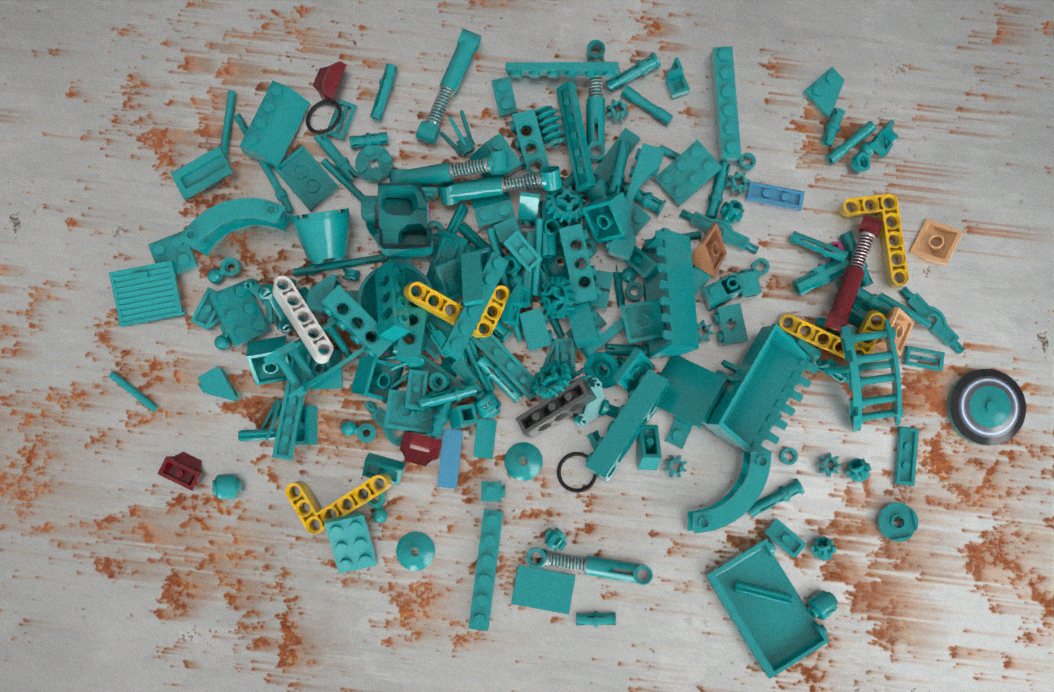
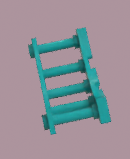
M259 198L233 199L217 204L200 214L184 230L179 240L209 257L212 250L225 236L250 226L270 227L286 233L292 222L291 216L294 215L284 211L285 206L270 200Z
M346 307L338 311V313L346 314ZM332 316L326 320L328 324L323 323L320 326L324 332L331 335L346 359L335 366L329 359L327 363H324L327 369L326 372L317 377L300 354L301 350L299 348L304 346L301 338L276 349L263 359L267 366L272 363L279 365L295 388V391L288 395L289 399L296 395L298 398L309 392V387L364 352L365 348L362 347L352 354L337 332L336 320ZM353 319L351 325L354 328H360L357 321ZM313 333L308 334L311 338H317ZM365 335V338L368 342H375V339L370 341L368 337ZM318 350L321 354H326L324 350ZM290 355L294 357L309 379V382L304 385L300 383L285 361V356Z
M889 319L885 320L883 330L855 334L854 332L851 333L850 326L841 327L840 340L845 361L849 360L850 372L847 373L849 390L853 391V398L849 399L848 414L853 432L861 431L862 423L868 420L893 417L897 426L900 425L901 418L904 417L900 368L894 341L896 331L894 326L891 327ZM885 338L888 351L866 355L856 354L854 347L856 342ZM886 359L890 361V374L870 377L859 375L858 366L861 363ZM892 381V394L864 398L861 394V388L864 385ZM892 402L891 409L869 413L862 412V408H865L867 405Z
M771 451L751 452V455L747 452H742L741 468L734 486L713 505L687 511V531H694V533L714 531L733 523L743 516L757 501L764 489L770 472Z

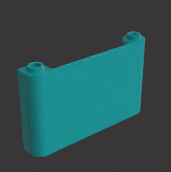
M764 538L705 574L761 669L771 679L830 641L827 638V635H829L823 624L819 626L814 621L774 556V551L776 550L774 543ZM738 581L792 595V602L790 605H785L737 593L734 591V585Z

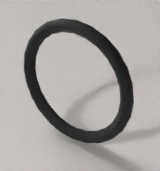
M330 99L319 101L310 108L306 115L307 128L315 134H324L333 130L340 122L342 116L341 106L338 102ZM330 103L335 105L338 109L336 121L327 129H313L309 121L312 112L322 104Z
M582 452L567 454L561 459L557 467V478L560 484L570 492L580 493L587 491L597 479L595 474H593L591 482L586 487L575 489L567 486L562 480L561 467L572 456H582L587 459L589 455Z

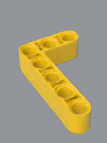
M893 194L853 197L845 200L838 208L841 217L857 218L864 217V215H877V218L883 219L879 237L886 284L891 288L905 285L909 280L897 197ZM884 201L890 204V208L884 206ZM865 202L871 205V210L866 209ZM846 204L851 205L853 212H849L846 209ZM886 219L892 221V227L887 225ZM889 237L894 239L895 245L889 243ZM892 256H895L897 258V264H894L892 262ZM895 274L900 277V283L894 280Z
M420 282L406 285L403 291L408 301L452 325L463 307ZM496 286L472 336L483 338L492 334L510 296L506 286ZM412 287L417 288V290H418V295H417V297H415V296L412 295V293H411V288H412ZM497 290L501 293L500 300L496 297ZM430 296L435 299L434 306H431L428 302ZM447 305L452 309L450 316L445 312ZM489 307L493 310L491 317L487 313ZM480 324L485 328L483 334L479 331Z
M877 310L869 311L856 334L883 330L886 320L885 316ZM783 312L778 317V324L784 331L844 358L843 349H835L836 344L841 342L840 335L790 312ZM879 315L880 321L877 324H872V317ZM785 318H792L791 325L784 326L782 324ZM805 325L810 327L807 334L800 333L801 327ZM820 334H827V339L824 342H819L818 336ZM878 339L856 342L854 344L855 351L862 350V355L870 354Z
M386 473L376 475L321 509L309 487L303 481H296L287 485L285 494L306 530L311 534H316L326 529L325 520L332 518L330 516V509L335 511L336 517L348 515L391 487L392 480ZM378 478L383 479V481H384V487H383V488H381V487L378 486V484H377ZM295 486L300 490L299 495H296L294 492ZM363 488L368 491L367 498L361 494ZM346 499H349L352 502L351 508H348L346 506ZM304 503L309 505V512L304 509ZM315 519L320 523L319 528L314 526Z

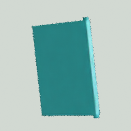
M173 260L109 272L119 319L118 327L185 315Z
M678 355L671 356L660 376L669 380L670 387L657 407L701 429V424L728 379Z

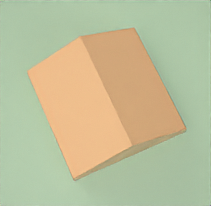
M926 219L910 253L929 263L947 266L963 231Z

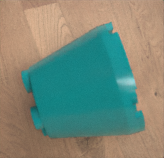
M349 208L340 209V213L338 209L302 214L301 219L300 215L291 216L292 225L308 261H311L312 264L326 263L325 259L329 258L330 261L345 260L344 256L347 255L350 222Z

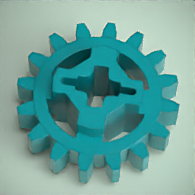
M564 184L558 190L549 191L545 198V208H549L548 214H554L553 219L558 217L561 223L563 220H566L569 224L571 219L577 222L578 218H582L583 212L581 208L587 202L582 199L583 194H578L576 189L573 191L572 186L565 188Z
M551 277V279L546 280L547 285H542L544 292H540V295L543 296L540 302L544 303L542 309L547 310L546 315H551L552 318H565V316L571 315L570 310L575 309L573 303H577V300L574 299L577 292L572 291L575 286L569 285L571 280L565 279V277Z
M553 360L551 364L547 362L545 368L540 367L539 373H535L536 378L532 379L534 383L532 388L543 399L546 397L551 399L554 394L557 397L560 391H565V386L570 385L568 381L572 380V371L561 360L558 362Z

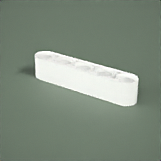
M283 275L278 276L273 284V296L313 359L320 364L327 363L333 352L332 343L291 279ZM278 286H284L286 289L282 290ZM288 302H294L296 305L292 306ZM302 317L305 318L307 321L302 322L298 318ZM313 333L317 338H311L308 334ZM318 350H325L327 354H321Z

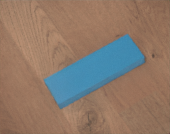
M753 181L748 183L749 189L746 191L745 201L797 211L802 210L805 191Z
M443 429L437 487L457 489L463 431Z

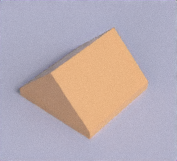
M894 307L890 311L887 310L888 313L885 318L886 320L889 319L891 327L894 326L896 338H894L897 355L901 356L915 321L899 307ZM879 338L875 346L888 351L885 338Z

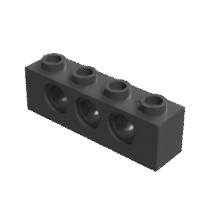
M579 378L569 386H566L564 392L560 391L557 397L554 394L551 399L547 398L515 418L523 434L533 438L595 400L596 396L589 383Z

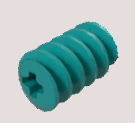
M543 106L535 110V114L538 116L537 121L540 123L539 129L542 130L540 133L544 137L542 139L543 144H546L544 146L546 149L559 146L566 141L565 137L560 138L564 134V130H558V128L562 127V123H556V121L560 120V116H554L559 110L552 109V106Z

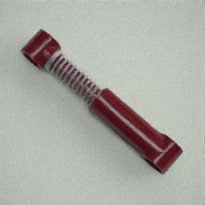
M864 215L858 232L860 233L859 240L857 241L850 265L845 268L834 303L828 314L825 328L841 332V327L847 325L851 309L865 274L863 269L867 257H869L867 254H870L869 251H871L870 248H872L871 245H873L874 239L878 238L883 219Z

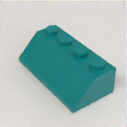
M272 80L240 143L243 154L279 168L310 106V102L292 88Z

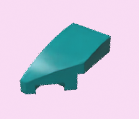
M893 119L889 120L881 128L870 143L871 147L881 158L889 153L893 142L899 139L892 128L895 124Z

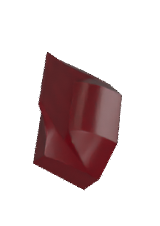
M339 61L330 66L319 68L313 87L319 92L321 98L325 100L333 99L347 64Z
M404 431L399 450L403 453L406 462L426 466L432 460L438 459L442 440Z
M185 452L175 456H166L157 474L194 491L202 475L201 460Z

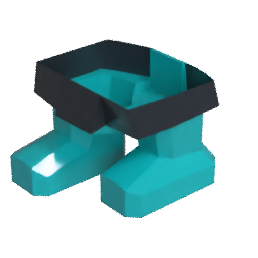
M419 182L378 183L377 196H365L361 199V217L366 223H375V231H379L381 253L386 259L429 258L433 254V236L429 224L428 201Z

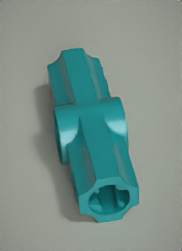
M541 200L539 202L540 218L543 219L541 257L544 259L558 257L557 233H559L560 224L557 218L553 219V213H547L549 208H545L546 202Z
M846 259L844 263L833 260L828 264L820 265L809 271L810 273L792 281L793 288L799 296L817 287L820 288L843 275L845 268L850 263Z

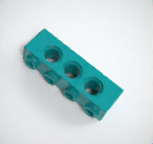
M531 109L512 114V121L509 122L511 131L516 132L517 138L514 141L516 149L521 151L522 156L519 157L522 164L521 167H525L527 176L529 174H538L541 172V169L549 166L535 110ZM528 129L531 131V134L524 136L521 134V131ZM533 147L536 151L533 154H529L526 152V149ZM532 165H539L541 169L538 172H534L530 167ZM531 187V191H532V190H535V189H539V187H537V188H535V187L532 188V187Z
M582 223L559 228L568 274L571 280L570 283L575 286L572 291L577 292V295L574 296V299L577 300L575 305L598 301L597 296L601 295L599 284L594 283L593 277H597L595 265H590L589 259L593 258L591 247H587L585 240H589L587 228L583 229ZM579 242L582 246L579 250H574L571 248L572 244ZM583 260L586 262L584 268L579 269L575 266L576 262ZM582 279H588L590 281V284L587 287H581L579 285Z
M388 260L374 271L379 336L395 342L410 331L407 299L403 293L406 287L404 266Z
M422 283L432 289L431 284ZM412 287L411 293L415 297L418 295V290ZM407 300L409 320L415 319L417 323L409 325L410 331L399 338L398 342L394 343L393 354H396L397 361L420 364L428 311L419 306H411V302ZM411 337L414 339V342L407 344L404 340Z
M339 285L321 301V310L328 317L332 316L336 320V325L344 331L346 329L351 334L349 336L351 340L357 345L360 343L365 348L364 352L370 358L378 359L394 343V341L379 336L378 323ZM340 305L345 306L347 313H338L337 307ZM353 319L359 320L361 327L354 328L351 325V321ZM372 333L375 336V342H368L365 335Z

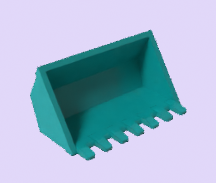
M664 227L661 230H656L655 236L641 248L645 254L658 264V268L647 280L643 278L645 301L658 298L661 320L665 327V330L662 331L663 338L647 341L649 359L683 355L699 349L691 239L689 236Z
M777 323L762 327L740 366L726 360L721 362L724 368L735 373L733 376H730L723 371H716V374L728 379L729 385L706 425L716 436L746 451L750 455L751 452L770 451L762 446L765 439L774 444H777L780 440L777 435L770 432L773 425L782 430H785L788 425L785 421L778 418L781 411L790 416H793L795 413V409L786 404L789 397L798 402H801L803 399V395L794 390L796 384L798 383L806 388H809L811 385V381L802 376L804 370L817 374L819 367L809 362L811 358Z

